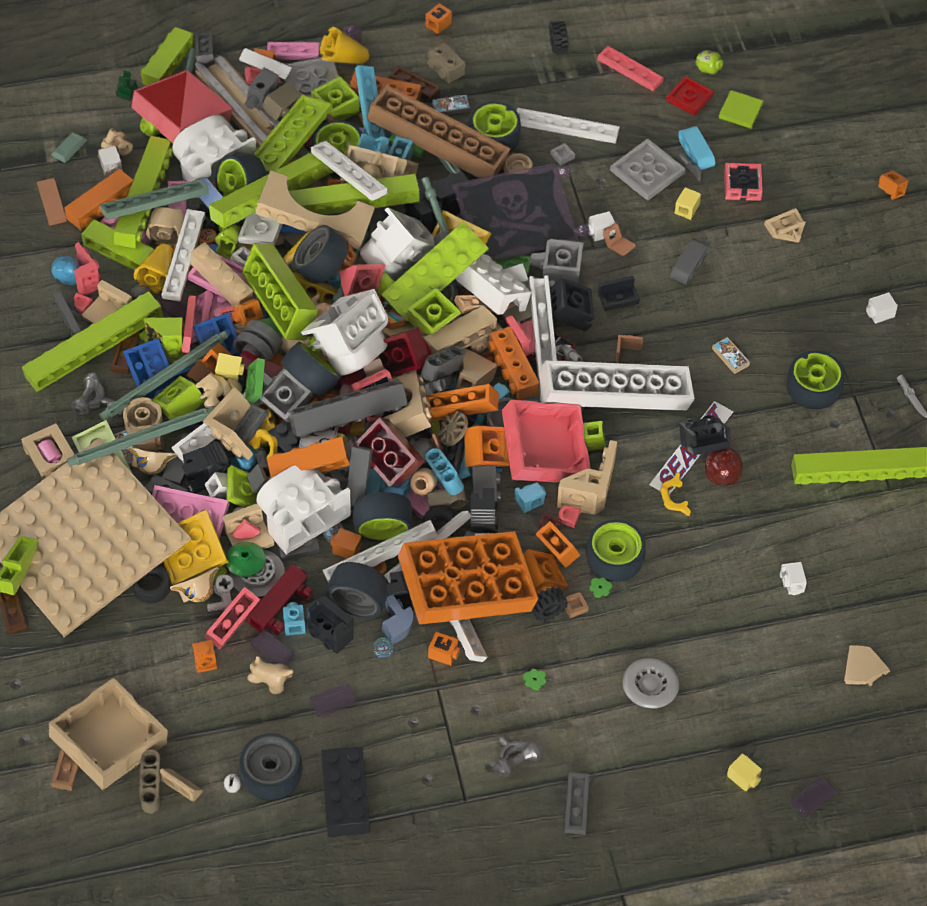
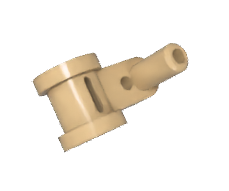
M110 129L107 137L101 143V149L116 146L117 152L120 155H127L133 149L131 142L126 140L125 134L123 132L116 133L115 129Z

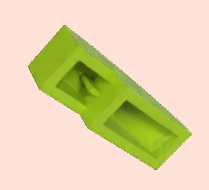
M20 536L3 559V567L0 570V592L15 595L35 555L39 543L37 539Z

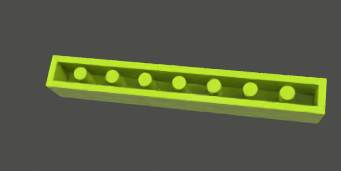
M150 136L127 197L161 188L160 182L164 181L165 169L168 170L169 158L173 157V150L169 139ZM152 208L135 212L131 215L120 216L114 230V245L136 249L137 243L142 240V230L147 227V217L151 216Z
M309 153L274 172L288 176V191L300 190L335 171L312 153ZM269 174L209 204L210 219L225 229L254 214Z
M415 174L376 179L387 188V194L373 201L350 183L289 191L291 197L300 206L320 215L348 212L356 205L357 201L374 206L375 208L419 202V187Z
M149 291L138 296L137 299L123 305L120 309L108 314L100 321L91 324L88 328L76 333L68 340L59 343L58 346L44 352L33 361L27 362L22 366L25 378L36 392L40 391L145 328L144 318H162L161 305Z
M927 447L794 454L791 464L794 483L807 485L810 483L826 484L829 482L844 483L848 481L863 482L866 480L927 477Z

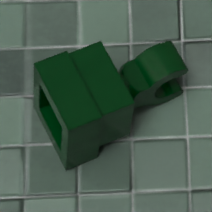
M123 70V77L119 76L116 97L131 101L134 91L138 89L137 81L131 79V72Z

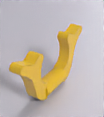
M265 429L257 430L249 445H252L254 449H259L260 440L264 438L270 445V452L267 458L272 457L273 454L277 453V439Z
M677 472L673 479L662 484L660 492L664 506L667 509L681 511L689 516L691 511L687 507L688 502L684 501L683 503L676 504L669 495L668 488L682 486V482L679 480L680 473Z

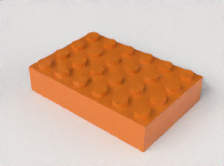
M515 531L403 543L398 554L419 625L531 612L538 600Z

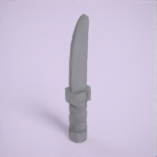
M899 375L897 380L901 384L906 398H909L915 409L923 417L927 418V412L915 396L914 389H911L903 375Z

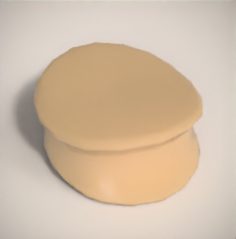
M520 153L512 154L504 162L503 169L506 175L532 174V161L527 155Z

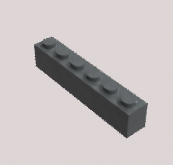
M396 379L288 410L293 433L297 437L304 438L310 436L312 432H325L333 426L343 427L348 424L347 422L354 420L355 422H360L368 416H381L389 410L398 411L408 404L403 383Z

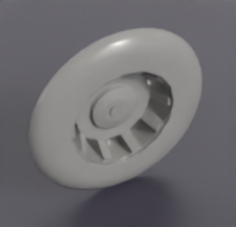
M263 550L265 554L263 569L258 574L247 577L248 579L236 576L229 571V576L233 579L235 589L241 592L245 587L257 597L265 596L285 573L284 565L280 558L270 551Z
M643 658L635 661L626 669L623 676V688L628 698L635 704L645 708H660L669 704L676 697L679 691V678L675 670L665 661L656 658Z

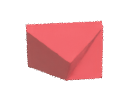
M384 263L353 265L340 271L339 275L344 297L371 289L378 291L386 265Z

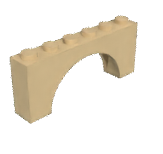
M270 171L255 214L309 233L318 226L328 225L340 233L349 245L360 250L375 208L374 206L357 201L350 211L340 215L327 216L313 213L300 206L291 197L287 188L288 176Z
M408 321L407 323L405 322L404 326L394 329L386 327L382 332L385 337L414 329L415 327ZM421 333L423 340L428 334ZM465 348L460 369L456 371L459 376L456 389L486 385L493 381L498 365Z

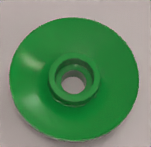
M252 542L237 543L226 554L229 562L226 563L227 568L232 574L239 577L254 576L265 565L264 551L260 546Z

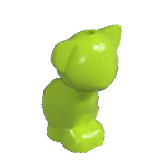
M231 225L224 229L219 226L220 233L215 238V242L218 244L216 254L228 260L231 259L235 247L239 244L238 236L242 229L241 227Z

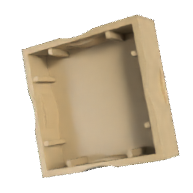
M114 678L92 692L83 702L72 706L49 722V737L102 790L140 764L143 752L150 749L158 751L167 744L168 730L148 711L139 706L133 696Z

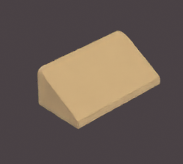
M161 768V781L192 802L202 793L203 790L174 770Z

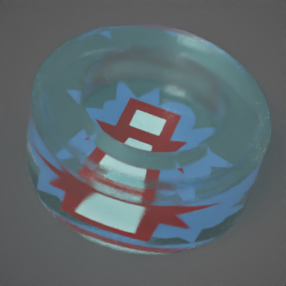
M385 637L377 639L373 645L374 654L379 658L390 657L394 651L393 642Z

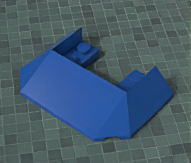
M228 313L193 325L200 345L215 334L225 331L229 338L224 340L221 345L233 356H240L234 349L233 342L237 337V333ZM159 339L123 351L137 387L169 366ZM195 365L185 368L143 397L153 399L179 376L196 385L195 382L187 377V374ZM201 387L198 388L203 395L204 389H202Z

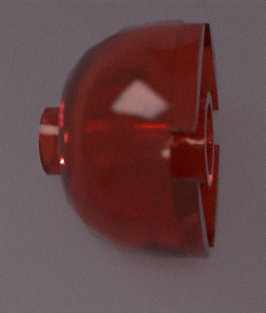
M731 448L711 452L706 458L705 475L709 481L716 485H733L741 478L743 470L742 458Z

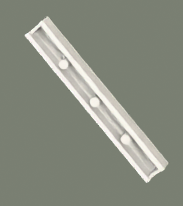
M530 276V304L537 375L540 383L539 371L545 360L557 361L548 276H544L541 279H533V276ZM540 384V386H539L540 403H543L542 390H541V384Z

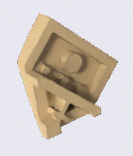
M795 208L766 220L764 225L773 238L800 242L806 222L803 221L798 210Z
M850 645L844 679L846 684L868 683L871 687L873 681L882 674L886 675L890 672L889 668L870 647Z

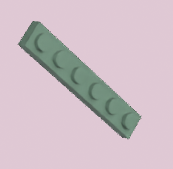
M201 179L103 203L100 204V211L107 220L115 219L120 216L134 214L135 212L182 202L194 197H201L208 194V187Z

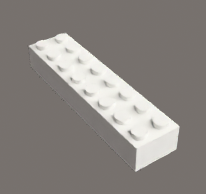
M545 360L539 371L543 404L563 403L577 404L581 407L688 410L695 399L688 366Z

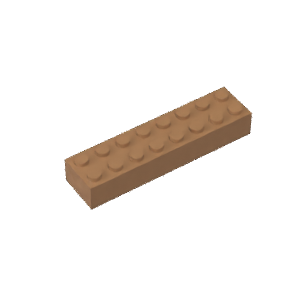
M388 85L385 86L370 105L368 121L399 137L413 140V144L484 181L495 178L508 157L510 148Z

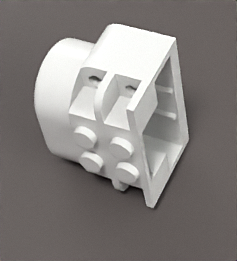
M220 115L209 116L185 128L175 138L172 146L173 154L181 162L182 178L186 183L198 179L202 180L207 177L212 184H216L215 174L222 158L238 153L254 154L257 150L254 137L248 140L245 130H234L227 120Z
M386 208L385 211L389 216L383 222L378 221L376 224L378 228L371 234L372 238L360 249V255L366 264L384 263L386 265L384 272L393 281H397L407 269L415 265L435 247L434 237L419 220Z
M375 289L339 298L301 333L302 335L313 333L316 341L312 344L313 348H321L332 368L340 376L347 375L364 368L386 349L388 343L383 341L385 336L382 329L386 327L388 317Z
M296 465L291 466L268 480L257 495V504L267 515L268 533L285 554L290 553L351 516L349 488L342 491L340 482L337 479L325 477L318 468L300 470Z

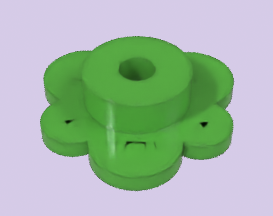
M593 578L589 590L597 598L603 595L608 596L609 591L612 589V584L606 582L605 578Z
M531 669L530 672H526L523 675V679L526 681L525 686L531 687L533 690H539L541 686L546 684L545 672Z

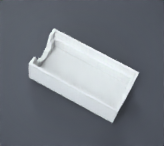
M485 254L455 279L498 315L504 314L510 302L516 304L520 312L525 311L531 295V291L523 283L516 280L512 274L506 272L501 265L496 264L490 256Z

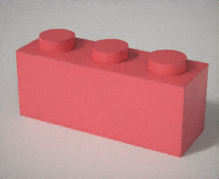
M244 587L206 632L205 638L212 640L213 645L221 650L247 619L248 614L259 603L260 599Z

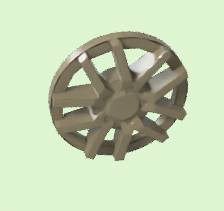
M458 411L451 416L447 415L446 421L441 422L442 427L438 436H440L439 440L446 446H452L459 442L467 430L468 419L466 415Z

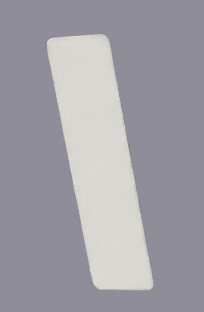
M244 49L239 58L240 61L259 69L265 67L283 79L287 78L291 67L248 49Z

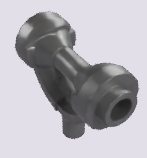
M88 373L83 379L85 390L81 397L73 400L71 407L76 414L83 415L88 414L90 410L100 408L101 404L108 405L114 400L105 397L106 392L102 386L103 380L100 375ZM95 391L96 397L89 401L91 393Z
M503 736L499 739L503 747L499 758L495 760L496 765H494V769L499 776L506 778L512 774L515 765L524 760L537 761L541 759L542 748L537 742L534 743L532 740L527 743L522 741L509 742ZM521 752L515 757L509 758L513 753Z

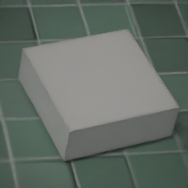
M565 143L552 149L550 153L560 165L575 158V153Z

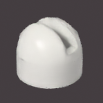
M229 774L224 780V787L228 792H237L241 787V780L237 775ZM231 779H234L233 786H229Z

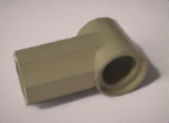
M464 488L457 495H450L445 489L435 490L426 495L429 509L446 506L457 509L467 504Z

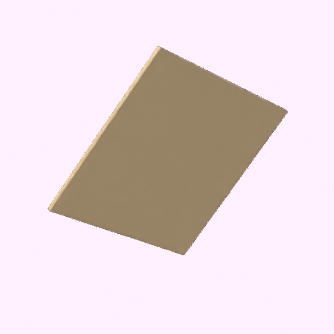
M98 438L82 451L105 443ZM114 453L78 466L76 464L69 467L68 462H66L0 512V563L3 565V559L20 536L38 540L39 543L35 555L20 586L63 637H66L191 540L186 532Z

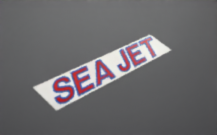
M714 401L701 419L704 416L713 415L725 424L733 411ZM680 444L649 485L660 491L662 484L673 479L677 472L680 473L679 480L681 481L701 454L693 456ZM675 486L668 488L669 495L674 490Z

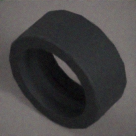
M161 565L156 566L132 585L133 592L138 599L146 603H156L163 600L169 594L171 587L167 570ZM154 575L163 580V585L154 591H146L140 588V581L147 576Z

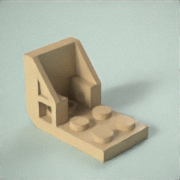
M349 145L346 157L363 169V167L371 163L377 152ZM381 153L377 167L381 175L387 178L409 174L416 175L419 164Z
M610 440L609 446L604 447L603 461L600 464L599 471L585 469L560 480L558 508L573 506L581 509L583 513L593 515L604 510L615 464L617 441ZM595 480L598 484L591 483V481Z

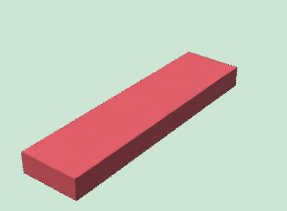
M609 46L598 55L597 60L651 91H654L663 82L662 76Z
M192 295L188 296L182 351L186 353L190 351L196 296Z

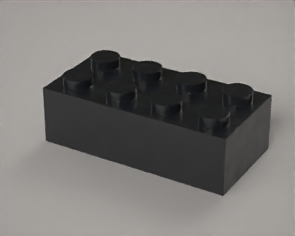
M363 746L321 750L328 837L370 833Z

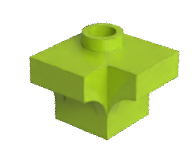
M603 421L583 423L584 441L588 451L603 450L606 447Z

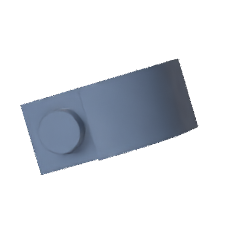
M393 595L387 597L384 606L391 617L383 621L382 631L390 643L394 645L409 634L413 622V612L411 607L403 610L404 607L399 599L396 600Z

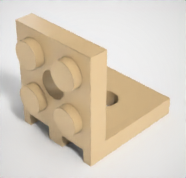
M233 388L203 422L210 427L211 434L218 440H221L220 444L227 451L231 450L237 457L243 456L249 460L253 453L234 430L251 405L239 390ZM235 410V416L230 419L231 413Z

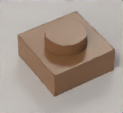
M581 592L565 597L568 602L565 610L570 618L588 612L589 607Z

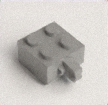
M550 239L547 241L545 253L531 254L530 265L542 268V278L548 276V281L557 282L559 279L564 278L579 284L583 243Z
M284 368L273 378L264 373L263 383L266 386L263 388L264 391L260 400L291 425L288 410L309 405L315 398L314 394Z

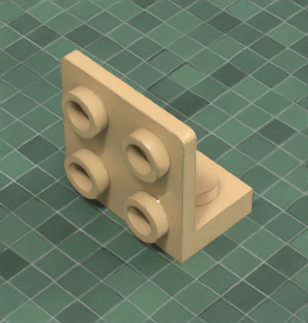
M101 280L98 283L99 297L82 314V318L92 324L96 323L108 314L117 311L123 305L132 302V296Z
M258 504L222 516L224 530L232 546L240 542H252L263 550L275 545L273 538L268 533L263 520L262 509ZM244 519L259 527L261 531L257 536L250 539L233 537V532Z

